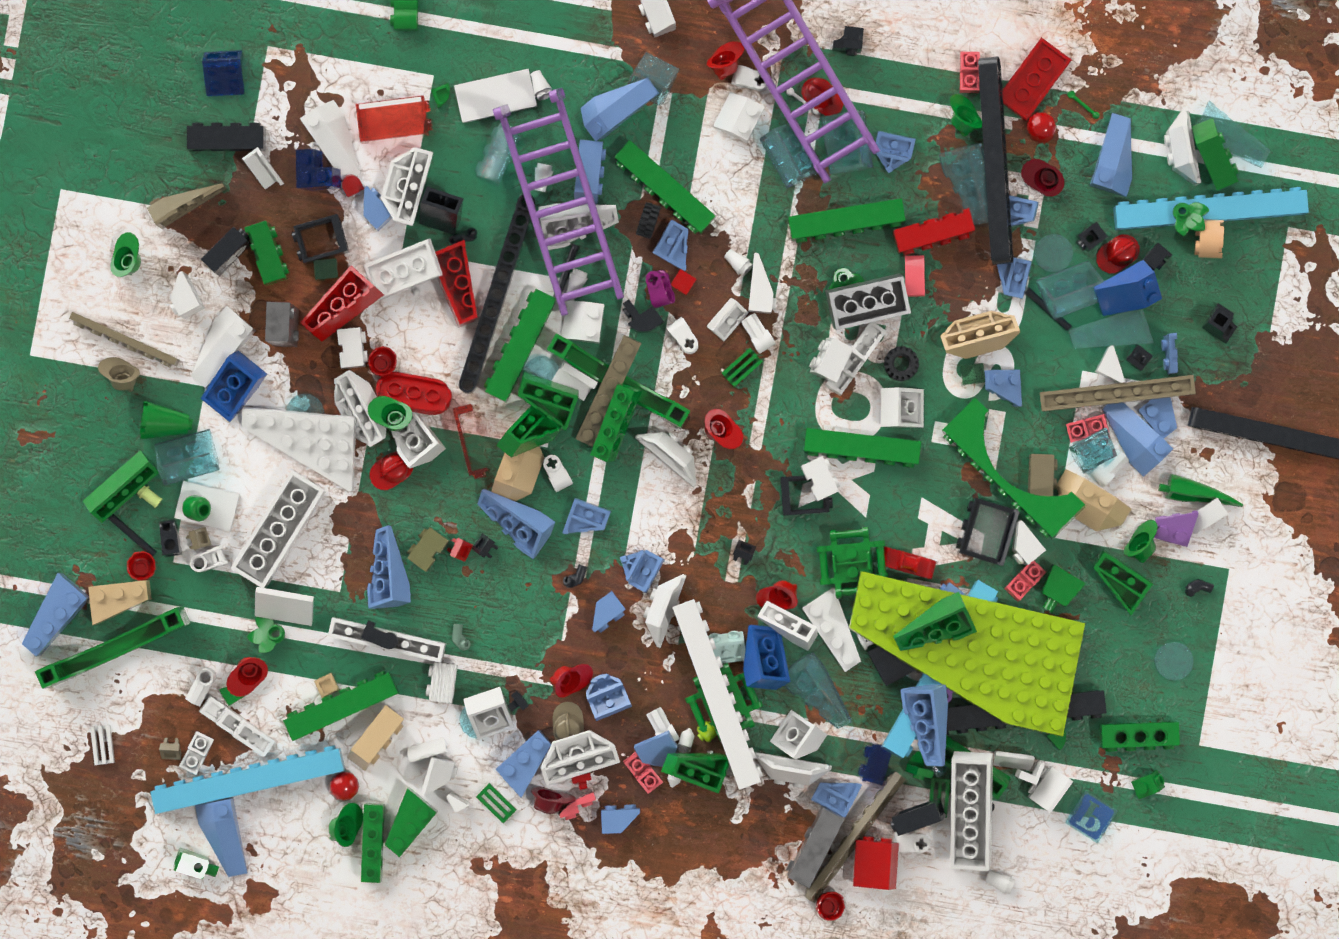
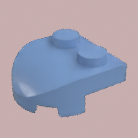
M602 674L591 680V684L588 690H586V697L596 721L632 707L619 678L609 674Z

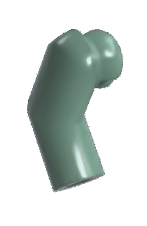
M453 624L452 642L460 650H468L471 643L462 635L463 625Z

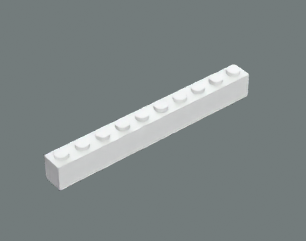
M693 599L673 607L675 616L738 788L740 790L761 782L760 777H763L760 766L755 767L753 759L756 758L753 747L749 748L746 741L750 740L746 729L742 730L740 722H743L740 712H735L733 704H736L733 693H728L726 686L730 684L726 674H721L720 668L723 665L720 657H715L713 650L716 649L713 638L709 639L706 633L710 630L707 621H702L700 613L703 611L700 602L695 603Z

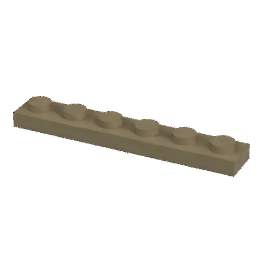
M72 312L69 319L73 320V325L84 329V326L91 328V333L100 337L102 334L109 336L108 340L115 344L123 342L126 344L125 348L136 352L137 349L144 352L142 356L151 360L154 357L161 359L160 364L169 368L172 365L178 366L180 359Z
M626 335L623 336L576 436L577 440L593 447L616 386L624 382L641 342Z

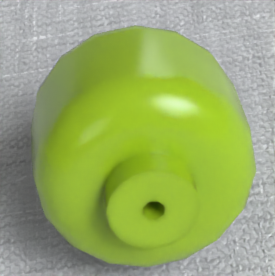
M705 721V725H707L706 732L698 730L700 727H697L699 733L697 736L701 741L710 742L717 736L714 726H711L708 721Z

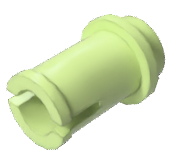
M149 486L142 487L137 493L139 498H143L156 508L162 501V498L152 492Z

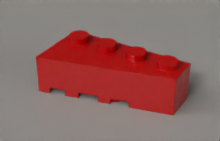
M967 208L963 209V213L960 214L953 212L942 216L941 219L933 218L924 221L923 224L916 223L893 230L892 234L898 254L903 253V256L914 254V250L919 248L925 251L932 249L934 244L940 243V246L950 244L952 239L958 238L959 241L969 239V235L975 231L970 209Z
M465 240L435 252L443 274L437 277L458 328L477 320Z
M350 266L300 323L322 342L384 296V294L353 266Z

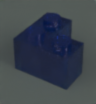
M316 149L296 150V188L305 191L341 188V169L323 167L322 151Z

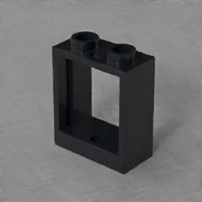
M338 214L293 226L292 237L294 243L298 242L300 249L297 250L299 261H303L305 265L350 253ZM332 223L339 249L308 257L301 232Z
M805 475L780 477L783 516L829 513V508H833L832 497H826L823 499L824 508L791 510L789 482L807 480Z
M939 797L897 812L892 817L890 823L893 831L897 832L898 836L938 823L946 817V813Z

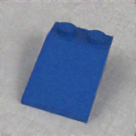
M1144 260L1094 287L1103 316L1147 308L1162 299L1155 272Z
M238 350L226 358L200 399L227 421L231 422L259 388L267 373Z
M748 626L743 667L747 687L777 690L790 682L782 636L771 627Z

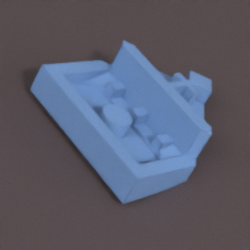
M878 131L876 144L880 151L876 155L888 173L911 159L915 138Z
M640 550V552L620 557L628 583L645 593L648 592L665 560L648 550Z
M668 730L635 744L634 749L642 763L663 767L667 754L676 753L677 744Z

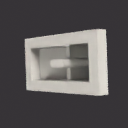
M1114 345L1106 349L1095 372L1116 383H1123L1125 379Z

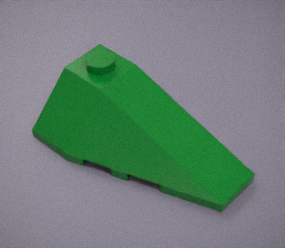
M956 592L938 601L893 637L899 650L904 651L923 647L925 643L935 642V644L942 643V640L951 638L953 641L960 640L977 632L960 593Z

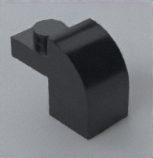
M629 299L623 303L625 308L622 311L628 319L633 318L628 323V326L636 332L648 333L664 323L653 306L639 314Z

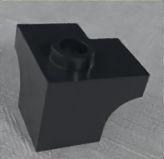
M845 26L843 36L833 41L832 51L846 52L845 55L847 56L861 54L864 28Z
M1218 303L1202 328L1226 344L1237 328L1232 322L1234 313Z

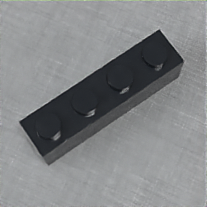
M192 123V126H187V150L189 152L253 151L257 147L260 151H266V128L261 126V123H249V126H242V123H230V126H223V123H211V126H204L203 123Z

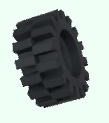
M649 202L645 203L636 235L651 239L661 206Z
M898 346L890 350L884 359L885 372L896 381L909 380L916 374L919 368L917 354L906 346ZM899 356L907 358L909 366L905 371H898L894 366V361Z

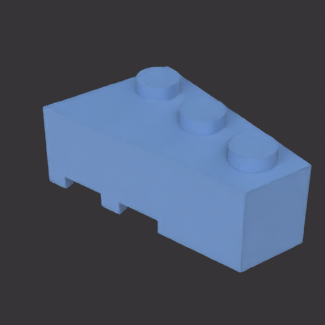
M580 140L579 153L595 205H598V196L602 195L603 184H600V178H604V166H601L602 160L605 161L606 149H603V142ZM579 176L576 177L574 200L585 196Z
M540 730L495 769L521 798L552 744Z

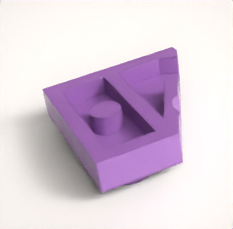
M1195 510L1192 513L1181 515L1177 513L1171 516L1156 517L1155 521L1158 525V530L1154 538L1188 547L1199 514L1198 511Z

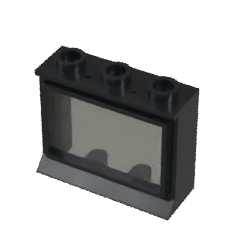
M975 497L973 501H969L966 511L969 512L968 519L963 520L961 530H964L962 538L958 537L955 547L958 549L957 553L1004 566L1019 511Z

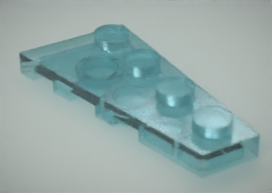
M1209 100L1198 124L1213 118L1219 133L1222 132L1226 141L1224 143L1225 148L1229 147L1232 155L1262 168L1270 149L1246 132L1242 126L1235 123L1226 113L1219 110Z
M1143 309L1123 312L1068 330L1074 349L1154 343Z

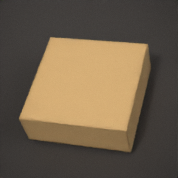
M332 673L314 681L321 698L340 690Z

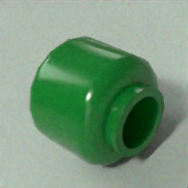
M191 495L183 502L182 511L188 519L200 522L207 519L210 515L211 504L204 497Z

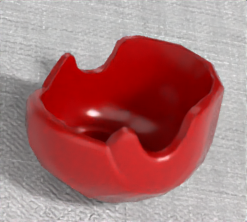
M1040 112L1035 113L1029 118L1027 131L1030 139L1039 144L1047 143L1053 139L1056 132V123L1051 115Z
M378 347L369 355L368 367L376 376L384 377L390 375L397 366V356L391 348Z
M145 551L135 552L127 561V573L132 579L137 581L148 580L155 573L156 561L151 554Z
M346 771L334 775L329 783L330 794L340 801L352 799L359 789L358 779L352 773Z
M827 891L821 894L816 902L818 915L826 921H835L840 918L845 909L844 897L834 891Z

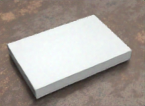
M183 481L174 518L231 531L240 494ZM197 495L206 498L210 502L211 512L207 519L198 522L184 516L182 506L187 497Z
M261 587L256 588V617L312 626L313 596Z

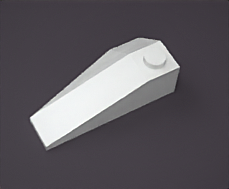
M226 306L215 318L191 376L207 388L226 358L240 350L256 330L231 308Z
M412 412L413 417L407 428L400 431H391L393 438H395L397 452L409 468L432 461L446 449L421 416L415 412Z

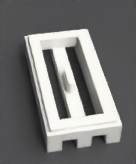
M111 725L90 727L95 765L115 763ZM103 729H106L109 751L108 760H106ZM96 730H98V732H99L100 749H101V757H102V760H100V761H99V753H98V744H97Z

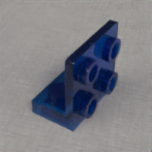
M242 50L204 52L202 65L207 96L244 94Z
M870 742V745H866L863 753L866 759L864 764H860L858 775L862 781L883 785L891 753L881 748L882 745Z

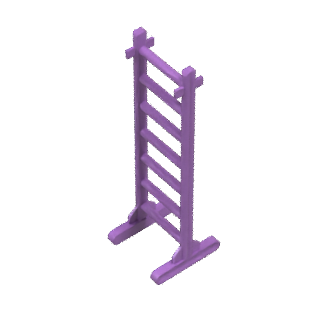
M707 0L711 8L719 7L728 19L824 184L831 180L825 168L867 143L873 155L880 151L873 136L868 131L792 0H783L789 12L749 37L746 36L737 18L766 0H752L734 12L729 5L733 0ZM793 18L804 37L762 62L752 43ZM808 43L819 62L776 87L766 69ZM823 68L833 87L791 112L781 93ZM838 94L848 112L806 137L796 118ZM853 119L863 137L820 161L810 143L848 120Z
M561 87L548 92L551 102H556L559 110L557 114L510 128L507 116H510L511 112L508 104L494 108L493 113L496 120L500 119L561 316L568 315L565 304L567 300L610 287H614L617 300L624 298L563 102L565 93ZM562 120L568 141L519 156L513 135ZM569 148L571 149L577 169L527 183L521 163ZM579 176L585 194L584 197L536 211L531 190ZM588 204L594 224L545 239L539 218ZM597 232L602 252L553 266L547 246ZM605 259L611 277L610 280L562 294L557 273Z

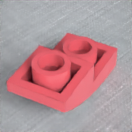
M960 52V93H979L978 60L980 52Z
M924 255L905 256V287L908 297L925 296Z
M1105 414L1066 424L1071 443L1110 432Z
M1032 561L1004 589L1019 602L1044 576L1046 571L1035 561Z
M636 751L623 761L648 794L663 783L650 764L642 763Z
M588 793L576 799L575 802L570 803L559 814L560 818L565 817V820L576 818V814L580 812L578 805L581 804L582 807L593 805L592 801L596 800L595 793Z

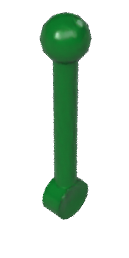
M1074 91L1068 92V98H1073L1076 102H1078L1082 107H1084L1088 112L1092 114V117L1094 119H1098L1100 117V114L1098 112H1094L1090 107H1088L1084 102H1082L1078 97H1076Z

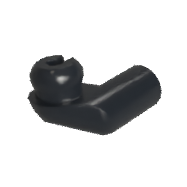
M469 228L467 231L451 236L449 242L451 245L463 240L465 242H472L477 238V230Z
M579 564L575 574L563 578V584L567 588H573L582 584L588 567Z
M1196 579L1187 584L1185 594L1193 597L1200 590L1211 593L1214 584Z

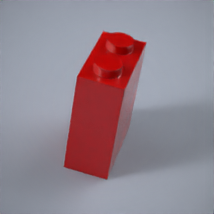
M863 836V839L856 840L853 886L883 890L896 889L899 843L892 842V838H881V841L874 840L875 837Z

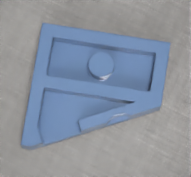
M1009 195L1011 226L1033 222L1039 202Z
M670 220L652 253L685 271L688 229Z
M1014 258L1013 263L997 265L1005 296L1019 299L1024 298L1032 261Z
M1170 333L1163 336L1164 340H1161L1162 351H1165L1166 359H1163V368L1167 370V374L1178 373L1177 349H1175L1177 333Z
M985 370V390L996 394L1002 400L1013 403L1012 406L1021 407L1020 370Z
M1171 397L1152 399L1137 410L1149 426L1163 439L1177 429Z
M575 498L562 533L604 530L611 511Z
M820 782L811 800L846 817L862 784Z

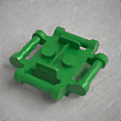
M868 526L855 530H830L831 545L816 547L820 559V585L835 584L836 599H842L843 596L856 595L857 587L842 589V583L858 582L860 572L874 574L872 547H876L879 574L875 575L888 577L884 556L885 540L870 542ZM863 537L864 540L861 543L838 545L837 539ZM828 551H832L834 578H829Z
M728 663L723 664L720 671L722 675L726 674L730 685L726 687L728 693H733L736 701V704H733L735 712L739 711L741 716L745 715L746 718L745 721L740 722L742 730L748 727L753 728L755 724L750 712L762 707V701H759L754 688L746 686L744 672L733 676ZM698 676L692 679L698 693L686 697L685 701L687 704L689 703L700 727L698 730L706 732L707 725H705V720L696 702L697 699H702L711 719L709 724L714 726L721 742ZM742 680L752 705H746L736 682Z

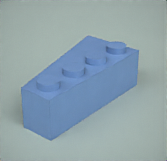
M57 573L22 645L36 657L41 656L90 600L89 596L63 573Z

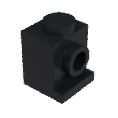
M1095 222L1077 236L1078 241L1076 243L1082 251L1086 249L1089 252L1108 236L1100 225ZM1088 235L1092 236V242L1086 240Z
M1156 243L1142 260L1153 271L1156 268L1160 270L1166 263L1164 258L1169 259L1172 254L1160 243Z

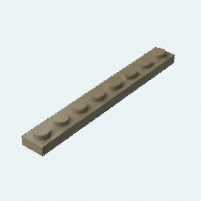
M1194 375L1047 391L1040 392L1039 394L1041 411L1047 412L1195 395L1196 392Z
M895 771L894 774L887 778L884 788L875 794L873 803L864 809L862 818L853 824L851 833L842 839L840 848L837 852L831 854L828 859L829 863L826 867L820 869L817 874L818 878L811 884L810 888H806L804 896L813 903L817 901L854 851L856 840H860L865 836L906 779Z

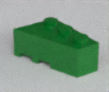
M262 221L244 227L245 232L248 233L251 242L250 246L254 251L264 285L268 286L288 279L287 274L290 272L287 263H283L281 258L284 255L282 247L276 243L275 238L278 237L275 226L271 227L270 223Z
M524 372L518 388V396L535 409L544 413L547 418L556 422L566 431L579 397V390Z
M530 406L505 432L496 446L512 458L553 441L562 428L556 422L547 418L544 413Z
M1104 549L1093 564V568L1126 608L1128 613L1132 615L1153 585L1152 581Z
M410 787L405 792L385 846L398 857L406 851L438 812Z

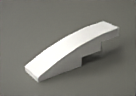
M875 322L869 323L852 346L854 349L837 383L827 381L825 386L841 396L887 331Z
M211 695L199 710L200 713L232 734L234 738L263 757L266 756L275 743V740Z

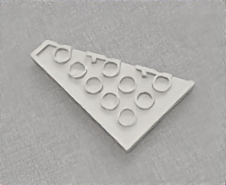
M251 407L242 408V428L348 491L354 490L356 417Z

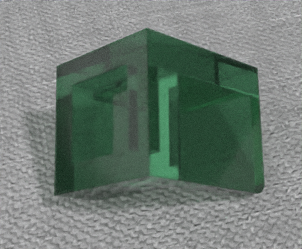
M336 258L313 261L316 281L338 278V260Z
M983 363L960 367L961 386L985 383Z

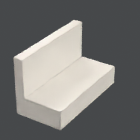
M258 147L242 158L264 189L276 181L280 185L284 184Z
M564 361L551 380L579 390L578 398L583 401L590 390L594 389L598 383Z
M1037 760L1032 774L1017 769L1015 776L1037 785L1045 763Z

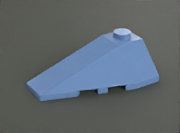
M649 78L595 96L580 108L584 126L595 141L604 139L658 95L659 92Z
M1125 403L1108 404L1102 409L1119 440V444L1129 459V463L1143 477L1173 450L1154 429Z
M929 684L901 689L903 710L905 715L908 714L912 724L910 725L912 732L915 731L918 738L917 744L926 766H944L948 712L946 685Z

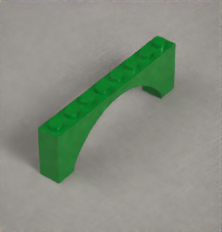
M557 333L547 348L549 354L566 362L597 382L602 383L609 368V365ZM628 376L625 377L623 383L642 390L637 405L681 430L690 414V410Z
M974 398L942 430L943 438L950 445L954 443L958 447L956 451L963 458L967 456L972 461L970 463L976 471L981 470L985 474L984 478L991 485L995 483L999 487L997 491L1004 498L1008 496L1013 501L1011 503L1012 506L1019 512L1022 510L1026 514L1025 518L1032 525L1036 523L1041 528L1039 532L1046 539L1050 537L1053 540L1085 508V504L1072 491L1068 495L1040 496L1019 490L1004 480L992 465L985 447L984 427L989 411Z
M176 607L115 638L49 664L34 672L42 689L51 688L191 625V622L184 607Z

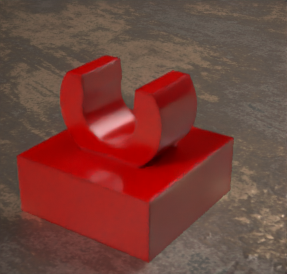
M453 538L451 541L455 543L453 549L447 548V551L450 552L451 556L465 562L473 544L460 538Z
M591 772L572 777V783H579L580 790L588 789L587 781L591 780Z

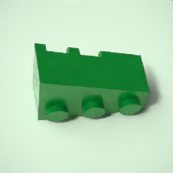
M1211 118L1192 126L1196 145L1216 189L1219 190L1239 182L1237 174L1240 172L1236 163L1232 164L1231 162L1233 156L1229 147L1225 148L1224 143L1226 141L1222 132L1219 133L1214 119Z
M668 753L661 772L719 794L730 763L727 755L721 753Z

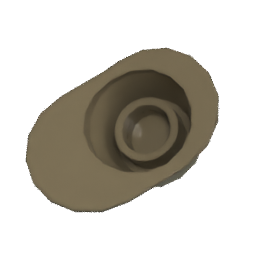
M117 357L103 359L98 365L99 372L109 379L114 389L133 391L136 379L140 375L138 368Z
M564 702L555 708L553 712V733L556 741L584 732L583 713L578 705L573 702Z

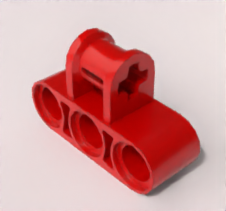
M884 546L886 567L932 580L937 561Z

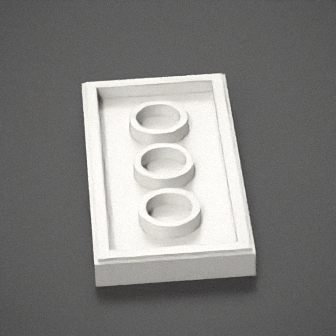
M529 69L454 85L462 123L494 117L493 109L508 104L511 113L537 107Z
M431 239L424 240L364 265L368 280L384 294L377 301L443 275Z

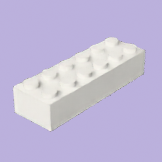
M291 470L230 569L259 587L267 588L327 491L296 471Z
M954 751L950 869L989 871L993 753Z

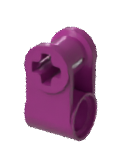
M664 270L650 271L646 275L645 280L653 307L659 308L674 303L675 295L668 273Z

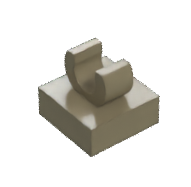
M206 527L192 530L186 536V539H191L192 545L189 546L190 549L197 550L212 545Z
M165 738L164 743H160L159 748L161 759L181 760V748L178 738H175L174 744H169L168 738Z

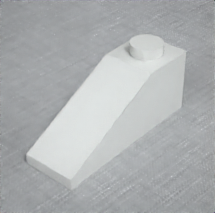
M754 253L748 312L771 314L772 310H776L777 298H773V291L759 254Z
M766 601L757 618L787 640L807 651L818 636L817 626Z

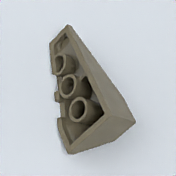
M221 183L162 199L156 198L149 203L151 206L147 207L156 226L163 229L227 188Z

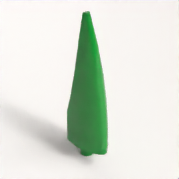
M1170 474L1168 485L1160 483L1158 491L1166 492L1165 498L1171 500L1210 503L1218 498L1223 505L1243 507L1241 502L1215 488L1174 474Z

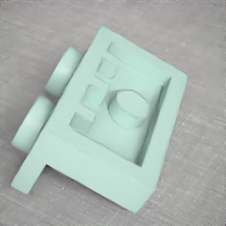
M730 631L725 634L713 633L708 636L709 639L713 638L716 649L713 650L715 657H720L722 664L744 661L745 642L742 631Z

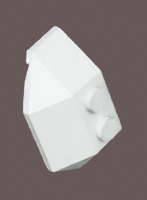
M1187 107L1179 113L1167 130L1166 135H1164V143L1169 148V154H1167L1168 165H1172L1173 171L1195 186L1201 183L1189 109Z
M414 147L391 161L381 200L394 221L413 226L433 152Z
M350 370L335 378V404L341 416L356 417L355 438L366 443L369 447L385 439L386 427L377 424L368 415L369 403L377 397L370 383Z
M665 432L636 435L635 439L694 488L696 485L694 457L691 455L693 451L686 445L680 446L677 443L679 439L671 432L668 435Z
M684 574L659 585L657 589L653 588L650 599L653 600L651 608L646 607L643 617L647 618L645 623L656 646L661 648L674 612L673 607L677 604L686 579Z
M589 730L552 742L541 765V771L547 786L620 763L615 744Z
M755 752L756 759L770 779H774V783L785 785V782H791L793 787L804 788V785L809 786L829 772L832 767L828 764Z

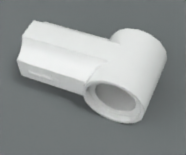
M755 313L741 321L759 354L776 344Z
M1117 448L1104 462L1099 463L1090 474L1105 487L1129 459Z
M212 668L200 670L185 699L200 707L211 685L216 680V672ZM204 672L210 674L211 680L209 682H205L202 679Z
M661 707L646 714L656 732V736L669 730L674 741L680 739Z

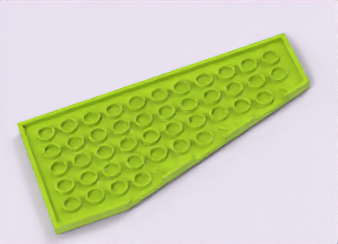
M860 572L849 625L850 630L888 651L919 672L924 673L942 685H946L950 691L980 707L1005 724L1063 736L1085 623L961 595L977 632L960 640L953 641L951 638L942 640V643L935 644V642L925 643L923 647L900 651L893 636L938 601L954 593Z

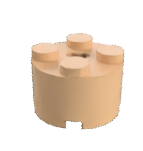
M1204 219L1205 230L1195 231V236H1199V241L1195 243V255H1198V258L1222 259V253L1219 252H1222L1224 220Z

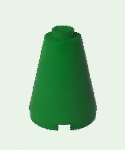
M143 401L140 439L187 434L188 430H192L193 419H189L188 414Z

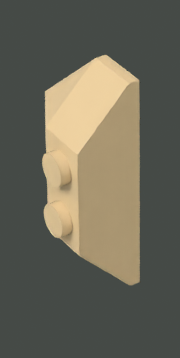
M988 311L955 320L945 333L941 335V340L946 353L968 359L1003 349L1020 333V329L1014 315Z
M540 447L512 458L504 453L491 492L513 501L532 494L544 461V455Z
M1065 469L1057 483L1059 496L1068 495L1072 491L1085 504V508L1075 519L1094 531L1121 526L1131 511V508L1117 497Z

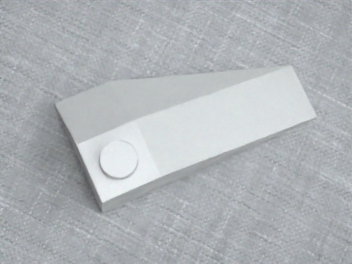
M334 100L314 108L300 118L342 180L347 175L358 176L361 174L345 116Z
M558 204L540 206L538 209L542 210ZM588 204L540 218L545 239L594 224ZM596 205L603 229L619 223L616 205ZM579 236L547 247L548 250L563 248L571 245L570 242L578 238L582 240L587 236Z

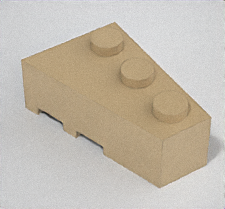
M150 580L88 587L92 625H98L151 600Z
M385 705L351 748L347 758L366 771L370 764L374 765L380 758V751L382 749L386 750L391 744L392 740L390 738L392 735H398L404 727L402 725L404 718Z

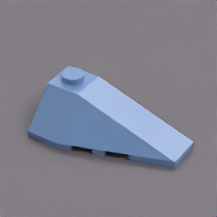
M1112 113L1090 186L1127 197L1132 181L1131 118Z
M486 489L481 491L477 503L492 521H497L502 526L503 530L501 531L505 535L509 534L515 541L514 545L520 551L534 559L550 537L555 521L538 510Z
M388 525L377 529L375 533L373 547L375 561L374 566L370 568V572H373L372 582L371 584L368 583L367 589L368 609L399 607L411 602L408 577L392 527Z
M228 798L195 805L198 824L227 876L247 874L234 799Z

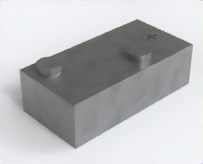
M901 274L825 290L832 326L835 330L911 313L904 277Z
M267 302L265 341L275 347H297L299 341V309L291 303Z
M824 806L821 807L812 826L807 829L804 835L805 840L795 860H790L787 865L788 878L810 888L844 821L843 816Z

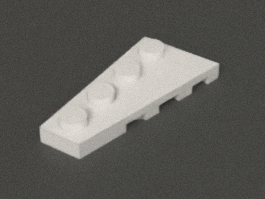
M833 587L802 609L811 623L817 626L818 633L844 672L861 662L839 599H836L835 588Z

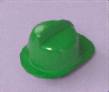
M952 95L950 98V104L954 111L951 118L952 125L962 136H967L974 129L981 128L982 120L972 102L963 95Z
M126 232L117 239L110 263L111 272L117 277L132 275L141 266V257L138 253L139 241L135 234Z
M387 396L374 398L368 406V415L371 420L390 431H400L407 428L413 417L412 410L408 405Z
M1147 520L1138 526L1124 548L1126 556H1133L1139 562L1144 563L1155 552L1156 544L1153 538L1158 530L1156 521Z
M348 803L342 808L339 815L329 823V839L336 841L342 847H349L353 844L362 826L363 811L358 804Z

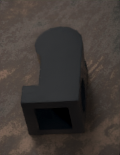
M176 519L160 521L162 555L164 557L183 555Z
M368 620L361 639L386 649H393L397 646L399 639L395 633H386L376 629V622Z

